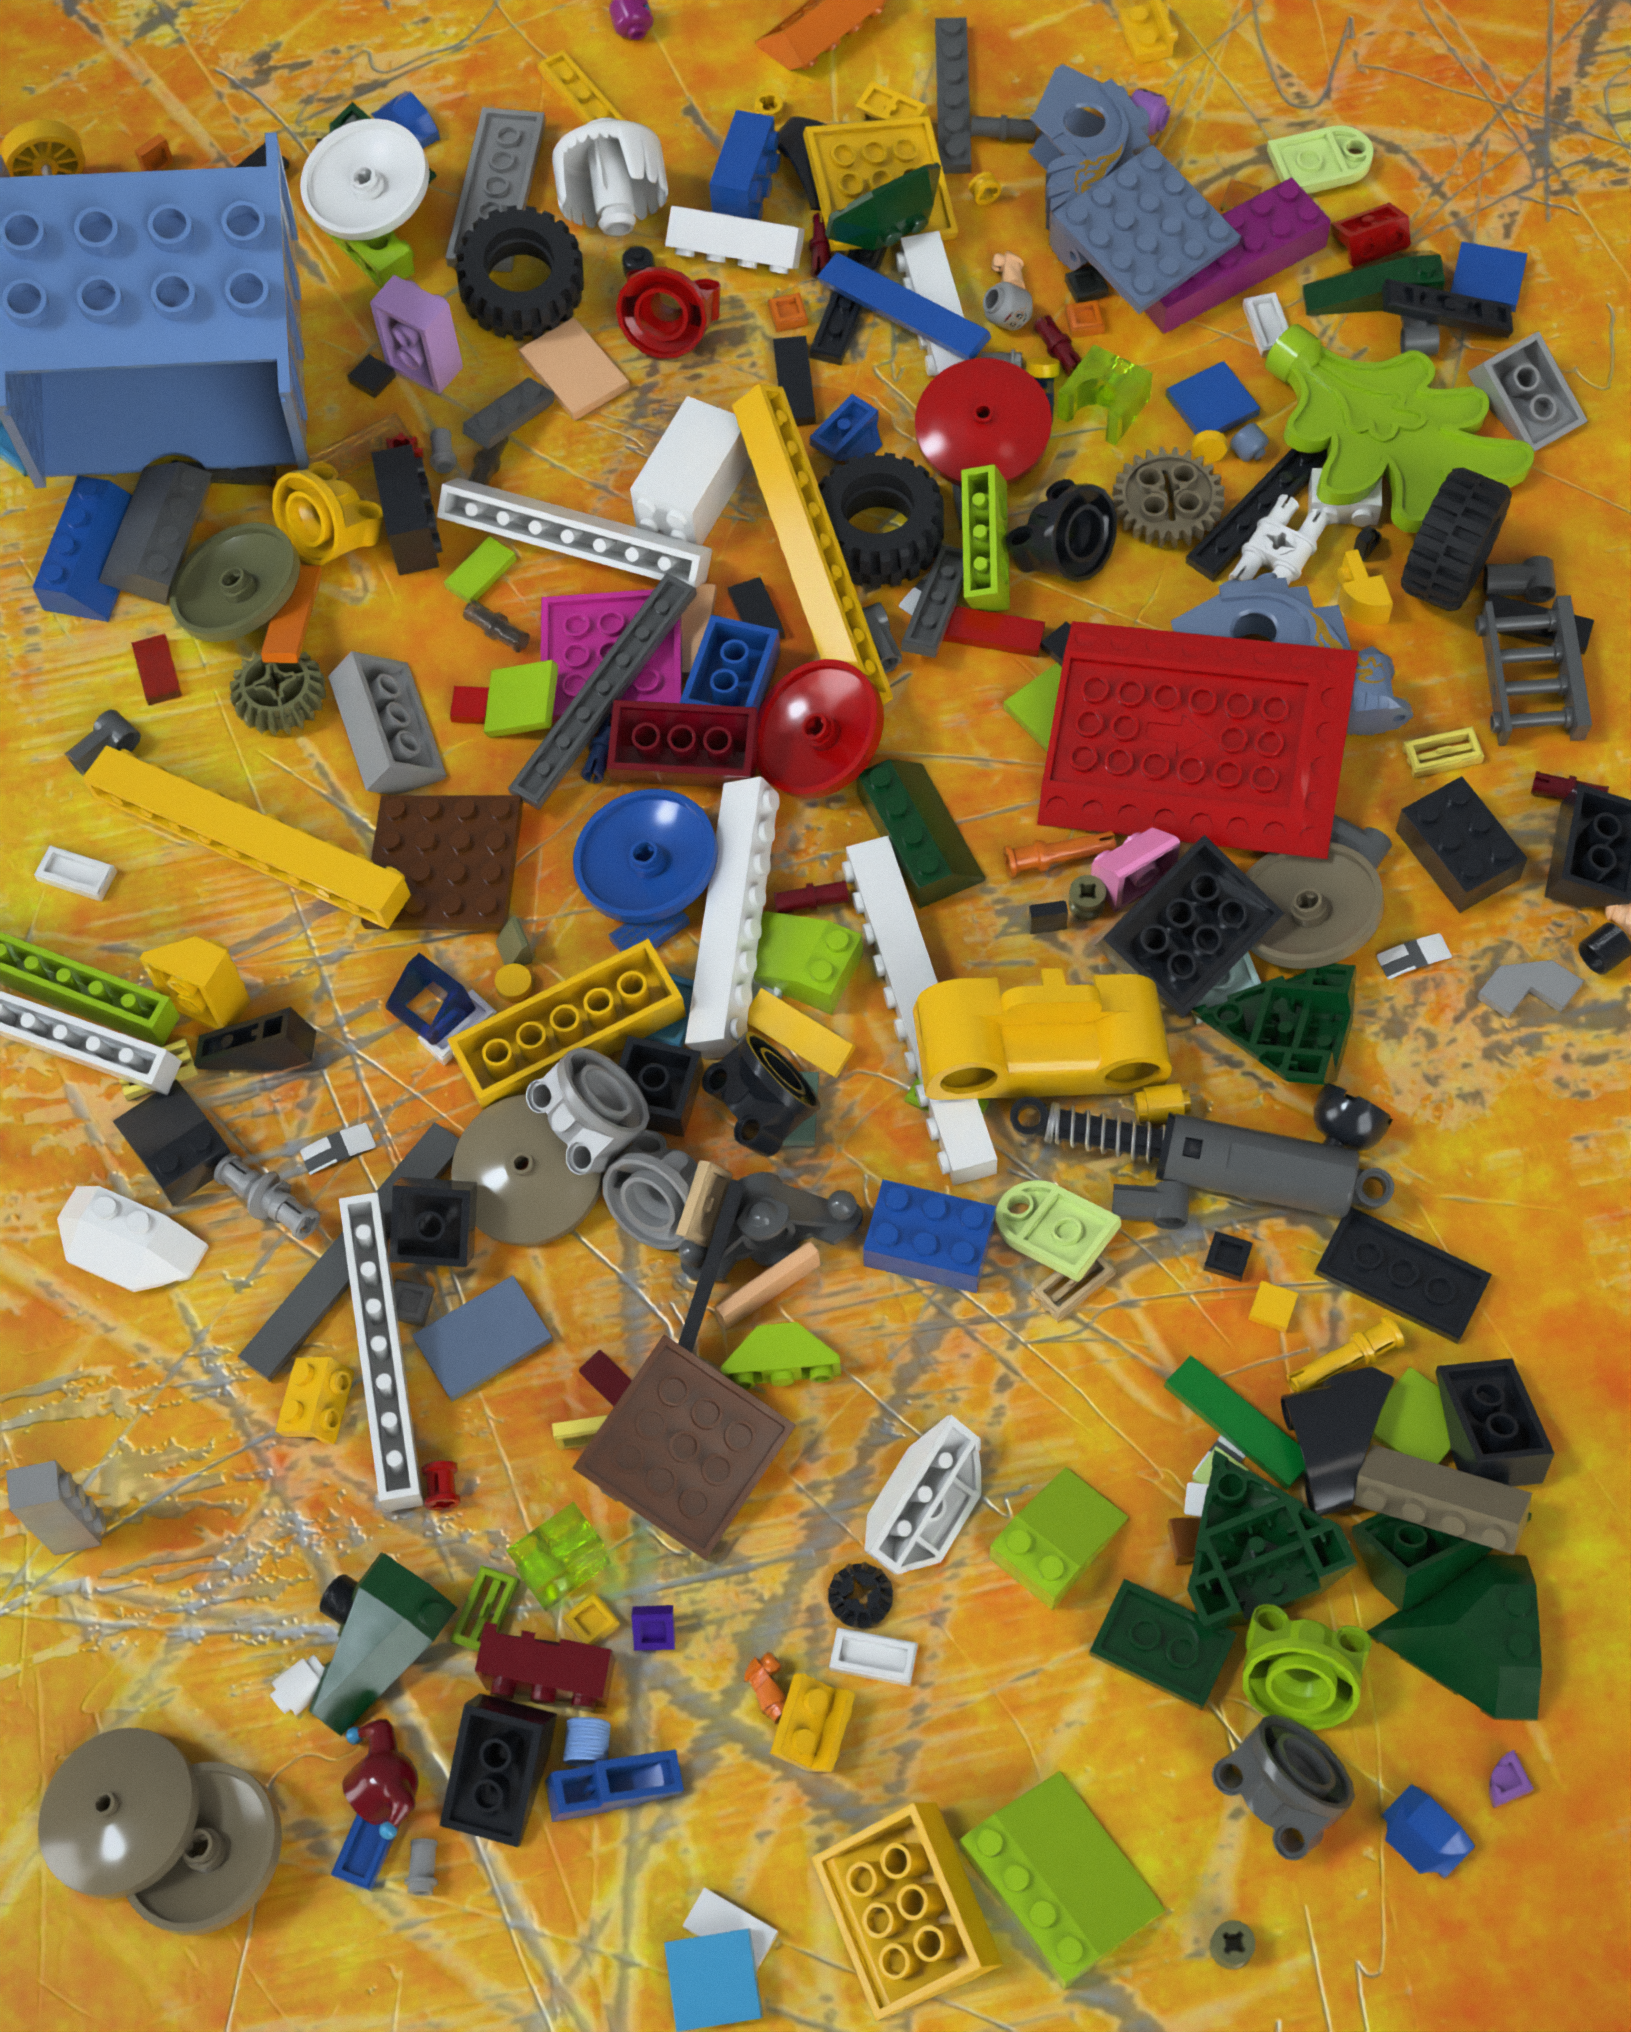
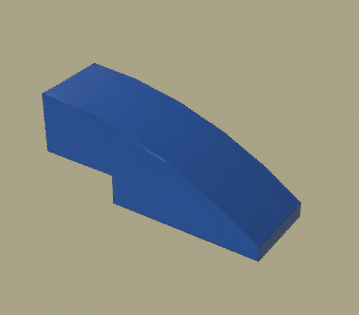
M676 1749L596 1761L592 1766L551 1772L545 1780L552 1822L627 1808L676 1795L684 1791Z

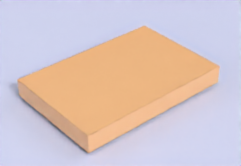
M574 317L519 349L522 360L543 385L555 393L554 398L574 421L630 389L629 381Z

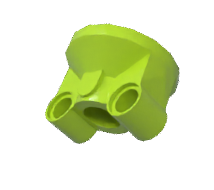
M1260 1605L1255 1608L1245 1639L1247 1654L1243 1669V1691L1250 1704L1265 1717L1279 1715L1290 1718L1309 1730L1334 1727L1349 1719L1359 1705L1362 1675L1372 1646L1371 1638L1366 1631L1357 1626H1342L1334 1632L1326 1625L1315 1620L1300 1619L1291 1621L1287 1613L1275 1605Z

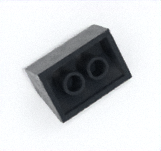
M1580 783L1567 795L1560 806L1544 897L1577 908L1631 903V800Z

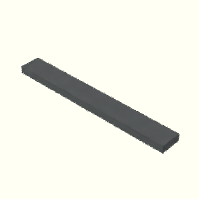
M668 573L665 574L508 787L511 795H520L524 802L538 810L541 809L613 710L614 700L622 698L697 595L695 587Z
M435 1122L376 1191L378 1192L383 1209L387 1241L390 1239L393 1184L400 1177L440 1179L452 1164L459 1138ZM343 1232L238 1355L241 1362L267 1381L271 1382L350 1287Z

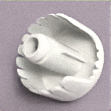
M599 118L567 133L556 144L552 154L558 205L560 211L569 221H571L572 217L574 223L582 226L583 213L585 224L588 227L594 228L595 223L599 219L598 226L604 234L608 236H623L630 233L634 228L636 217L633 214L642 221L647 216V204L652 215L658 210V203L659 207L666 203L668 185L662 146L658 136L647 126L632 121Z

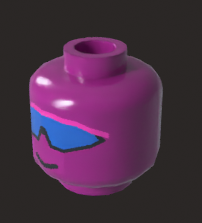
M613 0L610 3L609 13L617 35L629 38L630 40H639L652 27L654 18L648 0Z

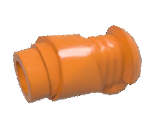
M767 1652L760 1660L754 1657L745 1670L744 1682H750L756 1693V1699L762 1713L771 1718L775 1724H779L787 1696L773 1678V1675L781 1670L782 1665L772 1653Z

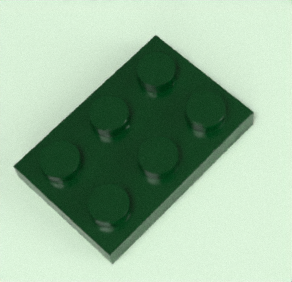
M1124 1579L1094 1640L1089 1656L1199 1710H1203L1237 1633L1226 1627L1204 1629L1197 1613Z

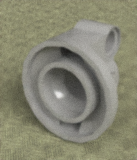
M578 1047L568 1051L543 1078L535 1079L527 1087L526 1101L529 1108L536 1113H547L548 1122L552 1130L568 1145L566 1151L568 1168L577 1175L606 1172L608 1167L616 1160L618 1154L646 1128L649 1121L647 1103L635 1082L610 1058L591 1049Z
M643 1130L632 1141V1145L608 1167L603 1177V1196L611 1215L629 1235L640 1243L655 1249L674 1250L686 1240L685 1237L676 1235V1231L698 1164L685 1152L677 1149H667L666 1140L660 1133L652 1130Z

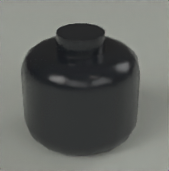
M643 246L631 247L622 256V269L626 278L627 273L630 271L655 267L652 252Z

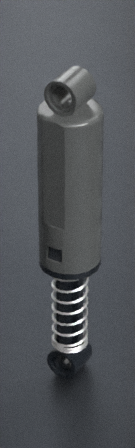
M1035 1097L1019 1099L1013 1104L1010 1111V1121L1013 1130L1019 1136L1026 1139L1040 1137L1044 1138L1045 1142L1051 1143L1054 1138L1057 1145L1063 1140L1070 1142L1072 1148L1078 1143L1085 1145L1087 1151L1091 1150L1092 1147L1100 1148L1102 1154L1106 1153L1107 1150L1116 1151L1117 1157H1120L1122 1153L1131 1154L1132 1160H1135L1137 1156L1146 1158L1148 1164L1153 1159L1159 1160L1155 1176L1157 1180L1178 1181L1190 1187L1344 1218L1348 1215L1352 1202L1367 1210H1375L1384 1206L1394 1193L1392 1177L1386 1171L1379 1168L1360 1169V1155L1354 1149L1174 1112H1168L1166 1126L1162 1125L1160 1129L1152 1128L1149 1121L1145 1126L1137 1125L1134 1118L1131 1119L1130 1123L1121 1121L1119 1115L1113 1120L1106 1118L1104 1112L1098 1117L1091 1115L1089 1109L1085 1113L1075 1112L1074 1106L1070 1110L1060 1109L1059 1103L1045 1104ZM1027 1108L1036 1110L1041 1117L1039 1123L1034 1127L1023 1126L1018 1120L1023 1110ZM1375 1179L1382 1185L1383 1193L1380 1198L1371 1199L1364 1194L1363 1183L1365 1180Z

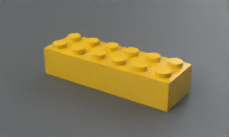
M648 938L448 1038L447 1041L460 1070L483 1111L503 1099L526 1094L529 1084L535 1079L543 1078L568 1051L580 1047L594 1050L607 1057L623 1049L628 1036L643 1039L686 1017V1011L682 995Z

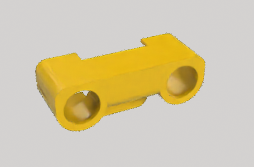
M1042 968L1040 971L1042 986H1019L1007 990L1002 996L1000 995L998 977L959 978L934 984L919 994L912 1010L925 1095L933 1100L1130 1094L1142 1091L1143 1087L1165 1085L1172 1073V1065L1156 984L1152 979L1142 975L1110 974L1094 975V985H1066L1062 968Z

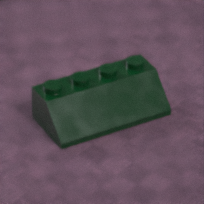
M888 759L864 769L857 777V795L880 837L889 836L902 878L919 909L985 881L983 872L923 764Z

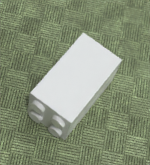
M689 396L686 397L630 488L637 528L702 546L752 462L748 456V450L734 413Z

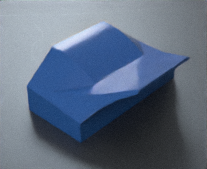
M410 91L401 93L379 107V110L371 113L374 119L392 121L405 127L416 137L422 149L440 140L438 129L429 112Z
M851 394L809 437L810 446L834 460L845 462L846 459L857 456L859 459L865 457V453L876 452L882 446L877 428L879 411L859 397Z
M1413 1784L1381 1815L1387 1822L1385 1840L1419 1874L1437 1872L1445 1879L1475 1848V1845L1464 1829L1431 1796Z

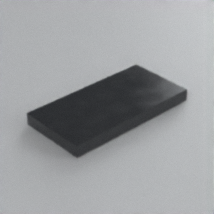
M1351 1206L1348 1215L1341 1219L1314 1272L1315 1275L1456 1344L1459 1343L1492 1274Z

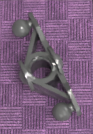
M759 1172L745 1176L738 1180L744 1183L745 1189L715 1281H724L737 1261L749 1257L759 1265L772 1267L797 1250L799 1241L812 1237L836 1245L860 1227L863 1221L862 1209L857 1204L854 1195L846 1190H837L826 1199L783 1184L778 1175L770 1172ZM688 1240L683 1241L679 1246L681 1268L689 1279L699 1280L708 1247L696 1245Z

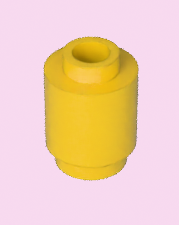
M1180 1083L1143 1087L1142 1091L1134 1092L1133 1095L1137 1122L1147 1123L1149 1121L1151 1125L1167 1122L1168 1112L1183 1115L1191 1112L1189 1091L1182 1090Z

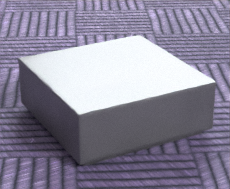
M396 1279L394 1294L398 1321L424 1327L434 1297V1288Z

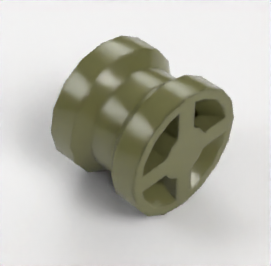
M1083 875L1076 878L1069 890L1068 905L1070 912L1079 920L1084 921L1100 917L1105 908V884L1101 879L1092 875ZM1082 893H1092V895L1084 896Z
M1230 1920L1223 1922L1216 1928L1210 1940L1209 1949L1212 1958L1219 1966L1224 1969L1235 1970L1242 1968L1248 1963L1255 1951L1256 1941L1253 1932L1247 1925L1240 1921Z

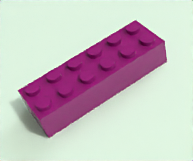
M1292 177L1221 214L1241 236L1239 243L1144 311L1163 334L1327 246L1331 220Z

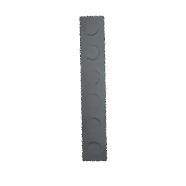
M967 17L935 18L938 153L944 174L971 173Z

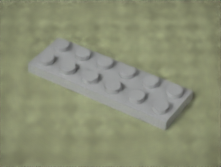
M482 107L446 253L447 266L456 267V253L458 247L462 245L461 238L467 230L473 231V223L477 219L482 217L486 220L489 218L488 212L498 209L499 212L507 211V206L517 205V210H525L546 125L545 112ZM515 256L500 261L492 270L511 272Z

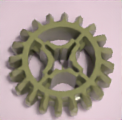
M254 651L252 654L253 660L247 661L242 659V669L234 670L233 676L235 680L230 682V690L232 692L230 700L233 707H235L237 716L244 720L250 729L256 727L257 731L261 734L269 729L271 734L276 737L280 729H284L290 735L291 727L297 725L303 729V721L305 719L314 721V711L322 710L323 704L321 700L326 698V690L324 688L326 682L318 663L315 660L312 661L307 652L300 654L298 663H265L262 660V655Z

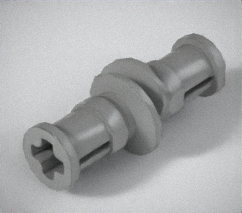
M229 1153L217 1164L213 1176L214 1180L221 1185L227 1184L237 1191L239 1196L247 1200L248 1213L253 1218L261 1220L270 1217L275 1222L282 1223L289 1228L292 1236L299 1241L307 1238L317 1228L320 1221L319 1212L313 1208L307 1209L297 1202L296 1198L290 1194L291 1185L285 1181L279 1182L280 1176L275 1171L262 1175L257 1170H252L242 1163V1158L236 1153Z

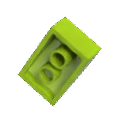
M763 911L761 919L762 933L758 940L756 954L757 968L753 976L755 982L773 990L776 987L782 991V995L832 1015L863 956L862 934L827 920Z
M1065 1467L1012 1519L990 1545L989 1559L1051 1610H1054L1128 1521L1129 1517Z

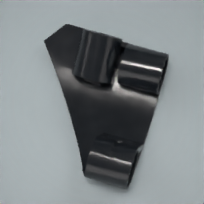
M792 116L779 130L777 151L792 162L801 180L810 209L821 211L803 132L805 127L827 124L805 117Z
M1373 1366L1336 1374L1326 1379L1321 1387L1281 1396V1409L1285 1424L1289 1431L1295 1430L1304 1461L1307 1503L1309 1509L1320 1516L1350 1510L1354 1503L1358 1473L1365 1461L1377 1422L1394 1383V1377Z

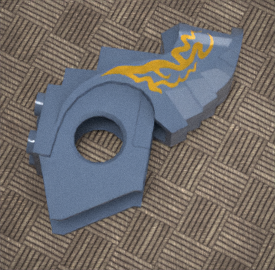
M1062 64L1055 68L1035 113L1030 116V120L1041 131L1034 147L1028 153L1047 171L1045 229L1049 230V244L1059 261H1062L1065 266H1068L1073 271L1086 264L1088 260L1051 222L1053 213L1150 146V139L1148 138L1150 118L1146 109L1141 105L1136 107L1129 98L1125 88L1118 86L1111 78L1101 83ZM1082 107L1098 110L1102 113L1104 119L1082 109Z
M1264 573L1254 580L1240 581L1234 579L1226 581L1219 585L1218 595L1171 621L1173 632L1239 638L1247 634H1260L1268 637L1272 642L1351 650L1339 605L1314 608L1307 586L1288 588L1286 577L1277 578L1275 573ZM1373 646L1359 651L1347 727V734L1349 735L1356 734L1361 736L1385 733V731L1400 728L1414 716L1411 704L1393 696L1391 679L1394 676L1395 670L1392 659Z

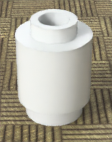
M312 1655L306 1661L302 1658L271 1682L276 1689L270 1694L271 1698L284 1714L292 1710L295 1715H298L312 1703L325 1668L315 1655Z

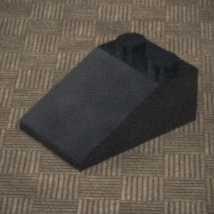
M177 1079L173 1081L168 1095L156 1092L113 1121L172 1206H175L212 1181L217 1164L224 1156L231 1153L213 1125Z
M1513 1359L1437 1366L1436 1376L1452 1456L1457 1470L1511 1487L1543 1483L1555 1453Z
M482 1693L466 1702L463 1707L439 1826L519 1847L550 1753L557 1713Z

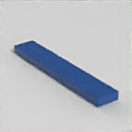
M838 252L817 276L820 284L965 360L974 359L991 339L989 330Z

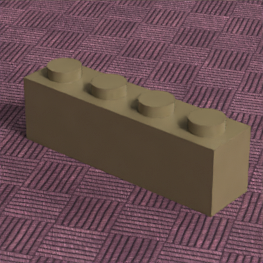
M1372 1444L1358 1473L1354 1505L1514 1555L1527 1524L1532 1493Z

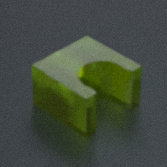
M1093 345L1059 390L1057 417L1069 422L1082 407L1087 405L1103 406L1109 410L1106 442L1116 446L1150 400L1153 373L1099 346Z
M574 1501L506 1550L517 1566L515 1568L516 1572L544 1611L551 1608L611 1564L603 1540Z

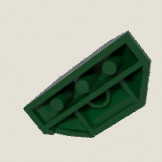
M939 163L924 165L850 202L844 209L831 213L825 231L826 237L830 240L874 251L884 245L887 247L892 246L901 237L911 232L918 233L922 231L929 223L941 166Z

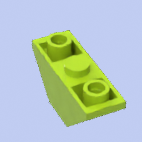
M798 1322L757 1325L721 1366V1374L745 1390L751 1389L755 1384L771 1383L773 1386H788L793 1384L794 1380L810 1379L811 1382L824 1383L833 1380L835 1376H841L840 1356Z

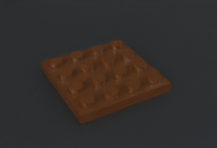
M381 795L371 860L380 867L386 868L390 866L400 871L404 875L405 882L411 893V896L389 929L502 930L508 922L524 803L520 795ZM361 919L364 929H386L366 919Z
M664 1334L572 1469L693 1553L706 1560L796 1424Z

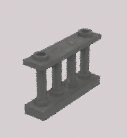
M1571 595L1556 596L1551 610H1547L1546 614L1495 618L1493 602L1485 601L1480 615H1476L1475 631L1477 637L1482 636L1493 712L1490 713V729L1492 734L1497 733L1498 746H1506L1514 728L1563 725L1564 728H1568L1570 741L1585 740L1592 726ZM1547 628L1548 632L1553 631L1554 642L1551 646L1501 650L1499 647L1497 632ZM1552 660L1554 664L1558 663L1559 674L1557 678L1505 682L1502 664ZM1558 693L1564 699L1565 707L1562 708V711L1510 714L1507 696Z

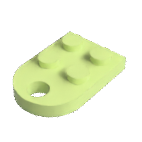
M1330 126L1268 141L1267 152L1280 182L1282 183L1292 177L1307 194L1359 181L1369 172L1373 158V146L1369 138L1361 131L1348 126ZM1359 149L1363 153L1355 155L1348 152V150Z
M1031 1180L1017 1184L1002 1196L996 1208L998 1230L1006 1244L1078 1283L1122 1226L1120 1216L1054 1183L1043 1180ZM1018 1203H1024L1029 1206L1028 1210L1021 1214H1013L1009 1211L1013 1205Z

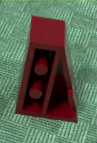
M484 1622L475 1672L485 1689L490 1691L491 1696L505 1700H513L515 1694L530 1696L531 1702L546 1706H553L555 1700L570 1702L571 1708L586 1712H594L596 1706L607 1708L616 1660L612 1649L562 1638L559 1642L535 1639V1632L522 1630L521 1637L496 1633L497 1624Z

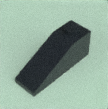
M288 1007L199 1035L194 1066L197 1069L284 1070L312 1061L316 1030L295 1010Z

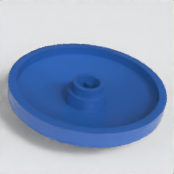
M645 789L631 792L604 805L586 823L574 849V875L587 901L601 914L626 923H648L662 920L689 906L707 887L717 864V837L705 812L690 798L674 791L663 789Z

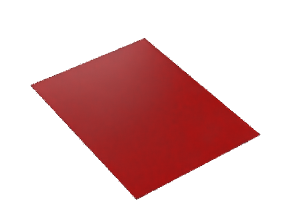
M1072 621L1063 658L1043 774L1037 825L1102 833L1112 831L1113 834L1127 836L1137 832L1142 834L1153 827L1172 834L1180 842L1195 844L1205 835L1219 847L1328 859L1359 651Z

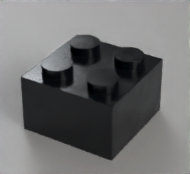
M628 1036L618 1066L639 1087L647 1103L649 1121L645 1129L684 1137L704 1072L701 1051Z
M400 1177L393 1184L389 1262L467 1267L474 1258L477 1182Z

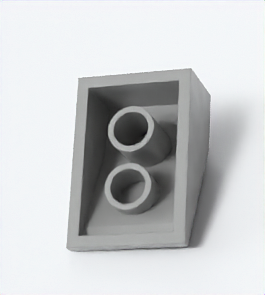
M1539 331L1467 372L1474 386L1482 389L1488 395L1489 409L1516 440L1528 443L1532 446L1534 452L1588 421Z

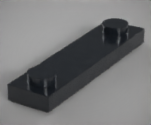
M1386 278L1382 285L1384 312L1507 339L1513 332L1511 305Z

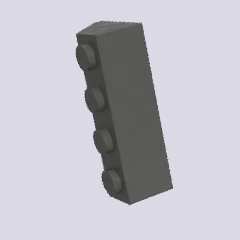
M181 462L145 467L142 470L99 582L166 605L175 576L182 565L209 495L212 473Z

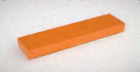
M300 565L299 577L294 591L285 605L270 620L261 651L263 662L298 663L322 577L320 565Z

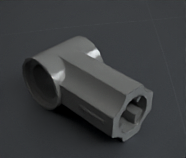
M1400 315L1402 324L1400 333L1401 354L1416 350L1424 353L1426 356L1438 355L1440 342L1438 325L1433 324V322Z
M1533 556L1526 559L1522 564H1485L1483 592L1486 596H1489V594L1498 596L1524 595V598L1529 602L1542 603L1551 600L1556 595L1553 560L1549 557Z
M878 602L864 607L862 610L884 672L888 673L902 663V655L890 632L887 614L882 604Z
M114 709L107 710L97 718L93 731L66 752L65 755L75 769L84 776L106 745L119 751L126 749L132 752L140 742L141 734L118 711Z
M1334 814L1330 842L1347 846L1359 852L1377 869L1392 847L1390 839L1378 829L1367 827L1363 830Z
M1163 1181L1155 1186L1114 1184L1112 1213L1120 1216L1121 1220L1153 1222L1155 1226L1168 1230L1182 1229L1188 1225L1189 1186L1185 1183Z

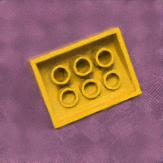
M914 1802L812 1857L876 2021L885 2019L966 1984L1003 1965V1961L937 1802Z

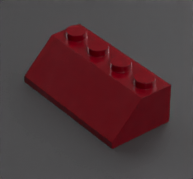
M614 700L607 770L613 782L723 788L724 783L756 777L758 758L757 707Z

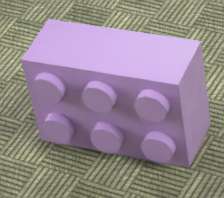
M393 275L370 301L385 362L394 368L396 372L441 394L463 368L449 303L442 296L432 295L421 289L413 281H405Z

